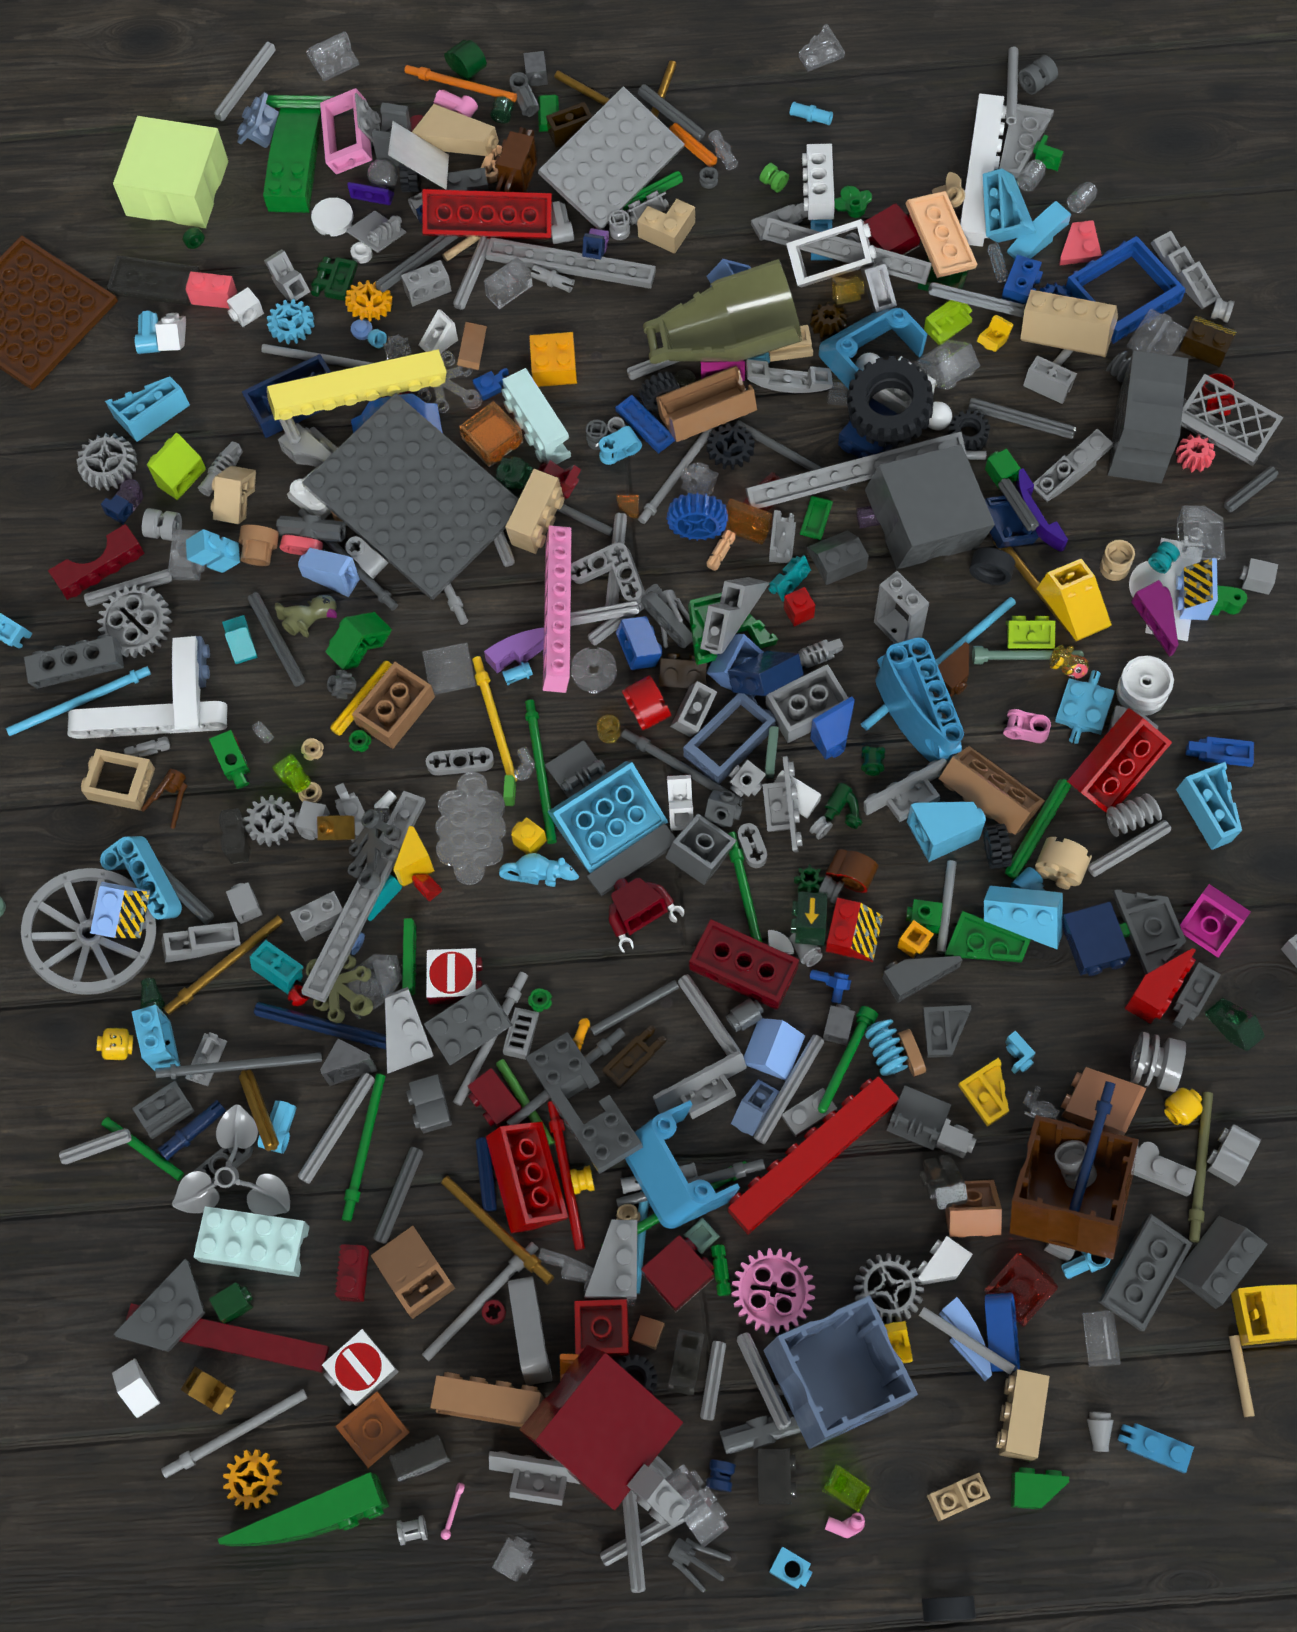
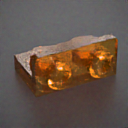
M730 498L727 504L728 521L725 530H730L735 535L758 544H764L771 529L772 513Z

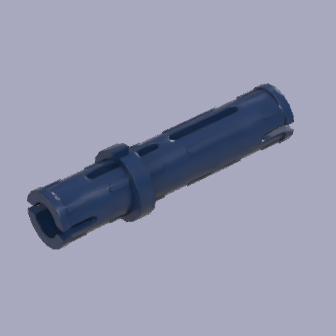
M215 1100L213 1104L180 1131L177 1129L174 1132L175 1135L157 1149L168 1161L184 1146L188 1147L190 1141L226 1113L225 1108L218 1100Z

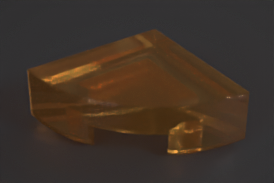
M616 495L619 508L627 513L628 516L639 518V495Z

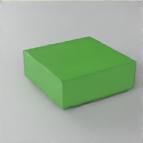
M505 775L503 794L505 806H514L516 795L515 777L513 775Z

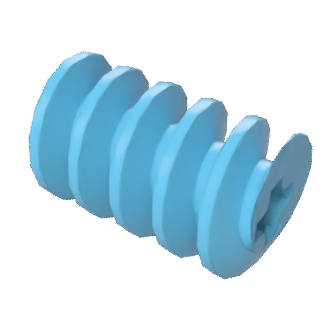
M892 1019L872 1024L866 1029L868 1031L865 1033L867 1039H872L869 1042L870 1048H875L872 1054L874 1057H878L876 1064L882 1067L880 1069L882 1076L895 1074L908 1067V1065H903L908 1056H899L904 1047L895 1046L901 1039L899 1037L892 1038L897 1029L888 1028L893 1023Z

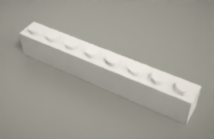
M979 93L965 187V199L963 201L960 222L968 244L983 247L984 238H988L986 237L983 174L994 171V169L999 167L1000 156H996V153L1001 152L1002 139L998 138L999 135L1003 136L1005 122H1001V118L1005 119L1007 106L1003 105L1004 96Z

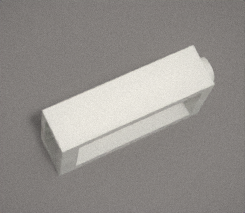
M860 219L786 243L797 286H808L875 264L874 258H877L874 245L870 246L868 237L871 236V231L868 223L864 224V221ZM858 228L865 259L807 277L799 247Z

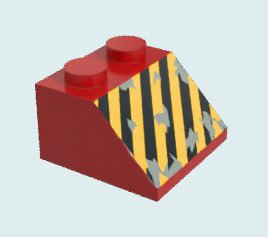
M837 898L825 952L873 962L883 915L860 902Z

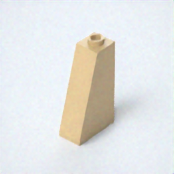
M433 104L412 131V133L443 152L488 156L497 147L499 142L494 126Z

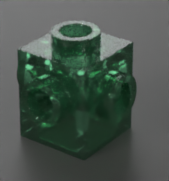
M512 456L511 459L502 457L501 463L497 467L496 479L506 489L513 491L516 488L524 489L533 468L521 458Z

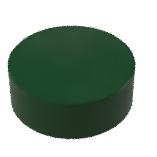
M194 227L184 233L182 240L189 249H195L203 243L205 236L199 228Z

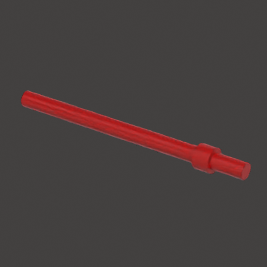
M552 1101L547 1103L551 1120L549 1128L550 1133H553L574 1247L575 1251L585 1249L563 1135L565 1130L564 1121L560 1119L557 1109Z

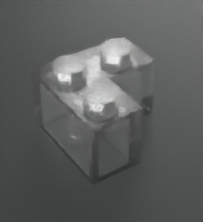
M683 1464L665 1478L690 1504L682 1519L703 1548L729 1528L723 1519L727 1514L718 1502L713 1504L717 1499L708 1487L702 1489L701 1485L704 1482L695 1470L690 1473Z

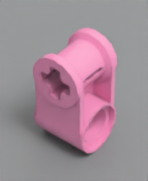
M1011 709L1007 712L1008 724L1003 731L1006 737L1034 743H1042L1047 740L1051 728V722L1048 717L1019 709ZM1034 727H1042L1044 731H1036Z

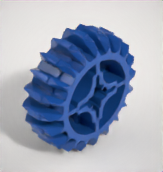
M697 492V494L688 493L687 496L680 495L679 498H674L668 508L667 520L669 529L673 530L674 534H680V538L687 537L688 540L696 539L698 541L699 539H704L706 541L707 538L715 539L716 535L719 536L722 531H725L728 514L726 505L722 504V500L716 499L715 496L709 497L707 493L701 495Z

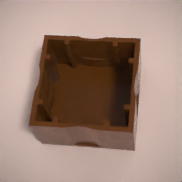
M1036 1115L1027 1145L1026 1161L1020 1170L1012 1199L1010 1234L1114 1259L1133 1179L1139 1139L1102 1131L1093 1162L1097 1171V1177L1090 1186L1086 1187L1080 1211L1076 1212L1069 1210L1074 1189L1068 1187L1065 1183L1061 1170L1055 1160V1152L1061 1144L1071 1140L1081 1141L1087 1146L1091 1130L1078 1127L1072 1123Z

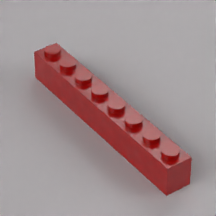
M879 1076L875 1080L868 1079L860 1087L861 1092L855 1097L852 1094L847 1097L841 1104L843 1107L837 1113L834 1110L823 1119L824 1124L820 1128L813 1127L804 1136L806 1139L800 1145L797 1143L792 1145L785 1152L787 1156L781 1162L778 1159L775 1160L766 1169L768 1173L765 1176L754 1178L748 1184L750 1189L743 1195L740 1192L737 1193L728 1202L730 1204L728 1213L748 1235L897 1105L899 1098Z

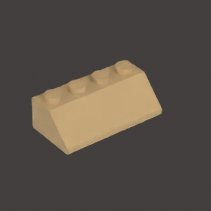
M1031 290L1024 310L1020 339L1025 342L1106 357L1118 319L1117 306Z

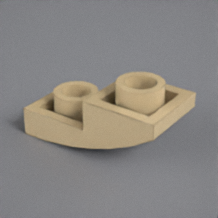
M980 1473L927 1495L938 1522L990 1499Z

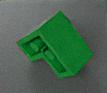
M375 612L347 616L341 620L340 627L330 639V644L325 652L342 670L358 667L367 650L383 647L392 629Z

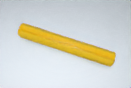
M384 661L330 726L336 735H342L354 720L352 713L392 666L389 661Z

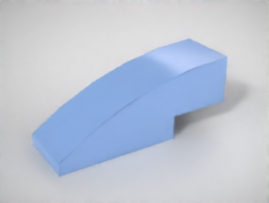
M956 1297L939 1315L985 1346L976 1323L962 1302ZM954 1338L950 1339L951 1344L984 1381L992 1376L988 1360Z

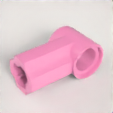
M439 90L436 93L434 104L470 118L478 109L475 100L469 96L460 98L445 90Z

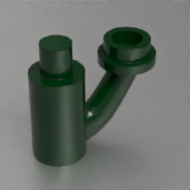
M838 783L825 805L827 811L824 816L826 820L832 821L835 815H840L847 802L851 814L846 815L845 824L850 828L857 829L863 823L859 818L857 798L849 786Z

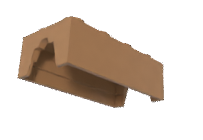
M737 366L656 397L660 418L676 442L757 410L754 389L751 385H748V390L746 391Z
M444 1372V1377L436 1376L430 1408L436 1409V1413L522 1427L545 1398L537 1390V1387L522 1385L521 1389H516L514 1386H511L512 1383L496 1381L495 1385H491L484 1378L470 1376V1380L467 1381L463 1380L459 1374Z

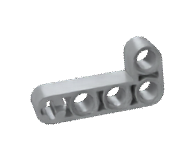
M529 1276L508 1281L520 1365L525 1383L531 1386L552 1381V1374L546 1352L534 1277Z

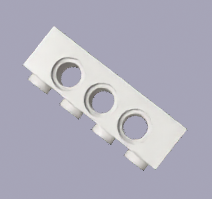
M807 144L806 153H802V166H806V168H803V181H807V183H803V196H807V198H804V211H808V220L834 219L832 144Z

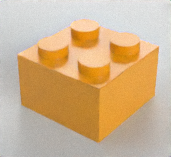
M573 332L530 335L532 378L536 385L540 387L577 384Z

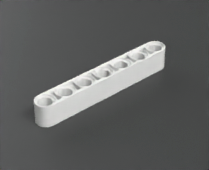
M221 701L200 702L199 728L180 730L175 729L173 703L75 709L68 713L67 734L72 738L85 739L219 731L227 728V704Z

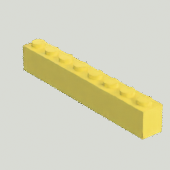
M439 349L267 386V398L274 420H288L293 416L310 415L315 411H328L343 405L351 406L365 400L374 401L379 397L393 396L395 393L415 392L429 386L437 387L445 383L446 369Z

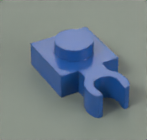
M507 368L502 369L495 376L490 371L472 380L475 389L483 401L502 392V379H504V376L509 375Z

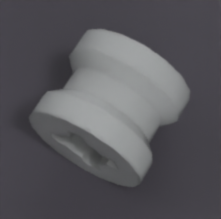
M1217 297L1211 319L1220 318L1223 322L1228 323L1235 301L1230 300L1226 302L1222 298Z

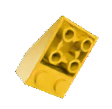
M1082 558L1047 572L1037 590L1076 641L1111 626L1095 575Z
M1267 1285L1238 1288L1231 1293L1241 1346L1297 1340V1285Z

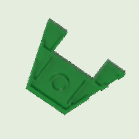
M722 592L690 600L688 604L695 662L697 665L715 661L718 656L700 648L708 606L720 604ZM750 613L737 631V633L748 631L755 645L760 649L776 645L778 638L773 633L770 634L764 628L765 625L760 620H756Z

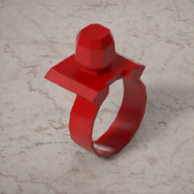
M1208 375L1234 390V381L1227 375ZM1207 381L1201 389L1204 396L1215 394V392H1211L1205 387L1209 383ZM1230 394L1220 396L1222 408L1235 404L1234 396ZM1217 397L1208 399L1206 412L1220 409ZM1232 409L1223 411L1224 416L1229 415Z

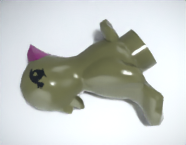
M319 595L313 598L312 601L307 602L310 606L296 605L283 607L280 603H275V610L278 619L284 620L282 626L288 633L295 636L300 632L304 637L308 638L309 632L307 630L316 620L328 617L337 618L336 601L329 595Z

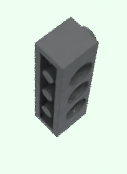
M101 635L92 641L80 640L71 646H56L53 648L54 650L47 652L35 651L32 655L24 657L28 683L37 689L124 668L120 642L111 635ZM99 651V655L93 659V654ZM77 656L76 662L71 664L72 658ZM55 661V666L49 670L50 664Z

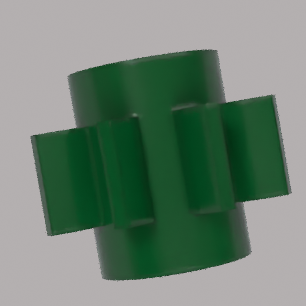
M809 864L808 868L804 870L802 868L798 869L800 876L794 877V883L800 884L798 892L803 890L807 892L808 896L813 891L819 892L820 886L818 884H822L824 881L823 877H819L820 868L815 870Z

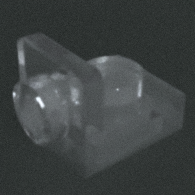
M1036 1086L1033 1092L1028 1090L1023 1105L1027 1106L1024 1114L1033 1118L1038 1115L1056 1120L1059 1110L1055 1109L1053 1104L1047 1101H1036L1041 1087Z

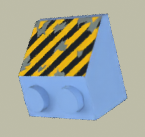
M1211 558L1184 567L1180 576L1176 577L1175 586L1176 590H1179V596L1176 599V610H1180V619L1208 620L1218 601L1217 558Z
M101 882L90 933L113 938H141L150 891Z

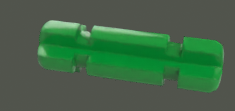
M714 1245L711 1247L712 1258H714L715 1280L718 1282L716 1285L718 1296H727L731 1294V1286L728 1283L727 1259L724 1258L726 1256L725 1246Z

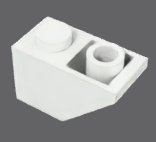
M179 313L166 314V317L161 318L155 324L158 351L181 350L185 345L186 316H179Z
M947 1236L943 1242L938 1239L930 1251L933 1257L929 1263L924 1260L916 1272L919 1275V1285L956 1280L973 1254Z

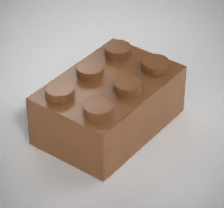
M394 662L352 713L356 725L393 749L435 698L432 685Z

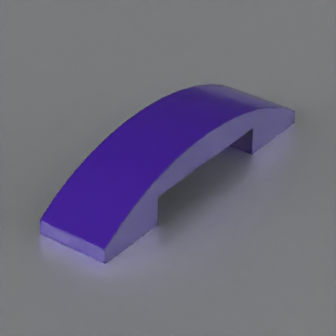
M1024 468L1020 469L1016 480V489L1039 523L1035 530L1038 537L1052 548L1060 552L1064 551L1068 538L1057 521L1050 525L1047 523L1031 497L1034 484Z

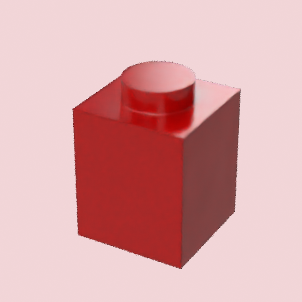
M805 587L784 596V610L793 626L814 618L815 604Z

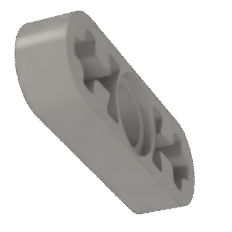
M485 747L437 751L430 753L426 758L427 769L433 775L487 771L494 765L493 753ZM482 755H486L485 763L480 761ZM463 756L467 761L463 766L454 765L455 758ZM470 756H473L474 765H471ZM446 758H449V763L451 767L447 766ZM439 759V767L435 768V760Z

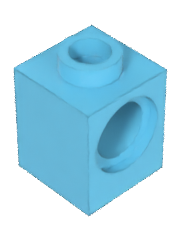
M782 1547L769 1573L798 1589L800 1584L805 1587L812 1575V1571L809 1570L811 1563ZM789 1561L796 1562L800 1567L799 1575L795 1578L788 1577L785 1573L784 1567Z

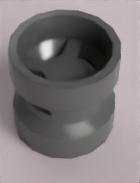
M601 420L590 421L586 426L587 444L591 449L600 450L599 441L601 438L608 436L607 425Z

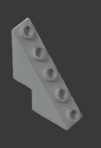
M750 577L724 581L720 604L708 606L700 649L707 650L712 654H723L769 585V582Z

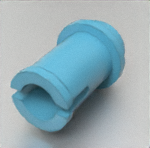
M521 662L519 666L502 671L507 685L523 678L530 679L529 676L533 675L528 662Z

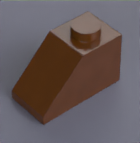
M967 642L938 665L950 698L955 693L957 695L961 694L967 687L966 683L969 676V644Z

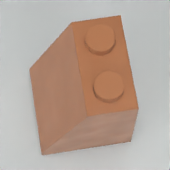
M1087 1067L1082 1074L1077 1072L1071 1084L1075 1089L1072 1095L1066 1094L1062 1102L1061 1108L1065 1109L1062 1117L1088 1130H1092L1097 1113L1095 1110L1097 1100L1100 1101L1105 1081L1116 1084L1110 1103L1112 1104L1110 1115L1107 1114L1103 1131L1124 1136L1146 1088Z

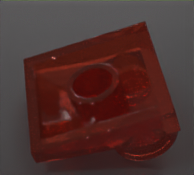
M1018 1251L984 1291L987 1294L1013 1293L1016 1321L1024 1327L1058 1289V1286L1035 1262Z

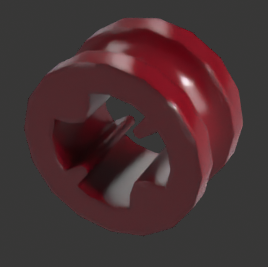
M490 1300L484 1304L482 1316L490 1325H497L505 1319L506 1311L501 1302ZM491 1306H494L496 1309L500 1307L501 1309L498 1312L497 1319H493L492 1316L490 1318L487 1317Z

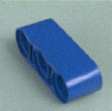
M1013 1293L986 1294L985 1312L988 1348L1015 1365L1013 1371L1019 1370L1020 1356ZM990 1362L992 1372L1003 1371Z

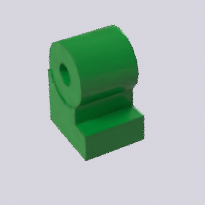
M1217 585L1218 601L1210 615L1218 616L1221 610L1229 614L1239 613L1247 602V594L1239 588Z

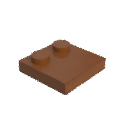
M378 1391L335 1426L368 1468L410 1433Z

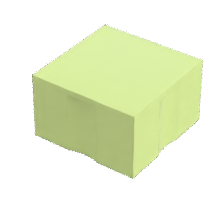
M137 116L113 182L126 216L150 220H167L177 224L206 228L214 205L215 193L221 185L228 164V158L218 128Z

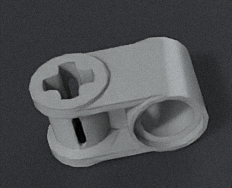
M351 537L346 543L347 553L372 579L389 563L360 537Z

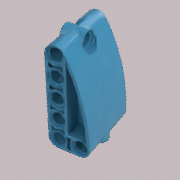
M913 638L893 644L887 649L886 654L877 660L880 668L875 682L891 716L910 743L929 762L944 758L948 764L953 754L960 753L962 750L961 740L964 736V731L930 645L923 638ZM917 649L921 651L922 655H917L912 650ZM923 670L928 671L930 676H926ZM931 691L936 692L939 695V697H934L933 692ZM941 713H944L947 719H943Z

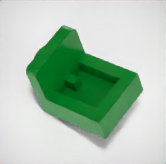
M1044 135L1041 142L1037 141L1033 153L1036 154L1034 163L1047 169L1058 171L1064 151L1047 146L1048 136Z

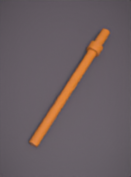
M410 65L405 67V73L418 76L421 80H433L513 102L517 100L516 93L432 72L426 67L417 68Z

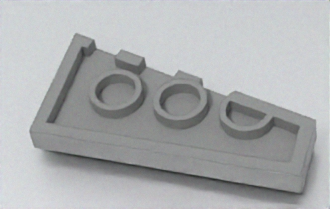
M1017 104V122L1014 125H1008L999 169L1002 168L1019 179L1033 153L1037 141L1041 139L1053 117L1054 110Z

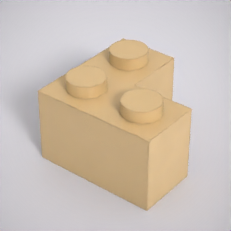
M679 199L675 200L667 214L647 206L637 221L638 237L675 254L695 224V207Z
M229 466L213 478L212 490H214V499L211 502L213 520L240 524L246 519L247 497L255 492L256 470Z

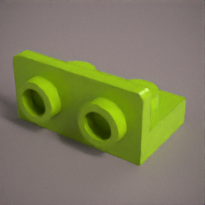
M1012 616V621H1006V625H1008L1007 648L1055 649V621H1049V616H1035V621H1026V616Z

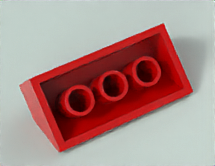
M1128 708L1067 782L1106 812L1107 808L1111 806L1116 807L1117 804L1124 801L1172 742L1142 716Z
M543 1122L500 1126L487 1135L486 1140L511 1233L530 1231L567 1219L568 1214Z

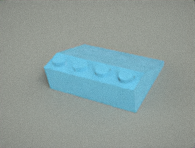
M632 762L622 763L548 811L556 827L589 873L632 846L662 824L668 823Z

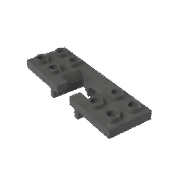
M568 1032L525 1057L527 1063L551 1098L564 1124L575 1139L578 1140L599 1174L643 1148L641 1141L610 1095L599 1101L604 1112L585 1124L582 1123L567 1100L588 1087L590 1089L600 1083L597 1075Z

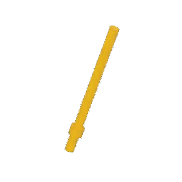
M477 656L472 659L476 671V683L481 688L506 775H513L516 782V773L489 686L490 678L488 672L484 669L481 657Z

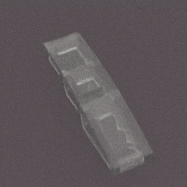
M541 1248L539 1259L542 1263L562 1267V1278L585 1283L583 1291L586 1293L594 1268L566 1255ZM627 1299L628 1305L635 1306V1299Z

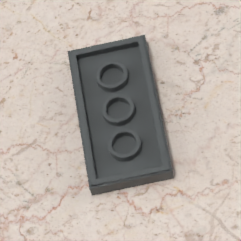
M1147 1214L1098 1302L1139 1331H1145L1193 1243L1152 1214Z

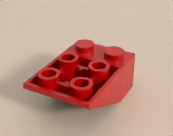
M1192 948L1146 974L1125 1009L1150 1024L1155 1018L1160 1020L1171 1004L1175 993H1177L1182 985L1186 974L1196 961L1192 958L1196 950Z

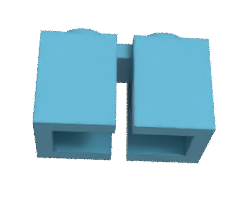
M204 529L186 540L187 560L202 566L206 564L208 568L221 573L240 563L238 542L225 537L220 538L219 535Z

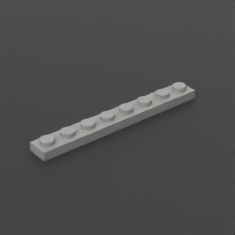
M768 217L762 239L787 246L786 243L820 232ZM837 236L799 247L800 250L849 264L865 259L861 243ZM875 247L877 258H874L875 264L879 262L886 263L889 275L926 285L932 263Z
M490 238L486 251V260L530 268H533L536 264L549 271L555 270L558 273L650 289L652 288L656 273V266L606 257H602L601 260L582 257V253L497 238Z

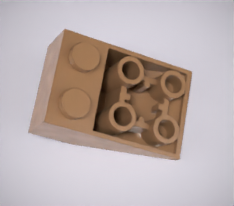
M411 1226L371 1255L412 1319L455 1289L414 1226Z

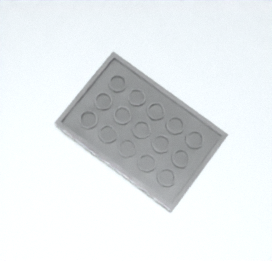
M623 86L539 169L538 174L594 227L602 230L609 223L610 213L615 210H622L683 149L685 144Z

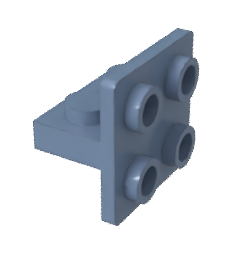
M264 92L259 98L255 97L252 105L244 109L242 114L244 120L237 130L239 135L237 143L242 144L249 138L264 148L270 145L279 111L266 104L267 93Z

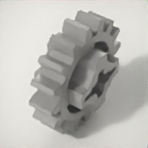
M270 795L267 801L262 796L261 803L259 804L253 801L254 809L247 808L246 811L250 816L244 817V821L248 824L245 826V829L250 833L251 839L255 840L257 838L259 845L266 841L268 847H271L272 841L280 845L281 838L288 840L287 833H294L291 825H294L293 817L296 815L294 809H291L290 803H284L282 797L275 801L273 795ZM277 809L283 811L285 815H283L282 813H278ZM256 827H259V829H263L264 833L258 831Z

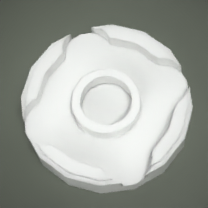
M327 198L315 205L312 210L311 219L314 228L320 234L338 236L344 234L352 226L354 214L350 204L345 200Z

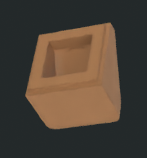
M641 1315L631 1340L656 1350L665 1323Z

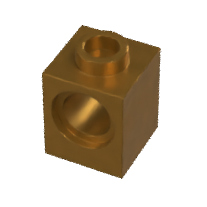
M317 816L318 840H354V816Z

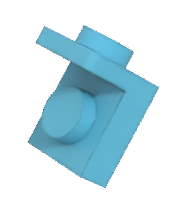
M1014 1031L1008 1036L1005 1043L1007 1044L1008 1052L1014 1058L1018 1057L1020 1059L1011 1069L1015 1074L1019 1070L1025 1072L1033 1065L1032 1059L1035 1052Z

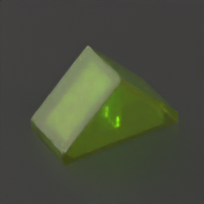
M836 1464L822 1492L859 1512L871 1488Z

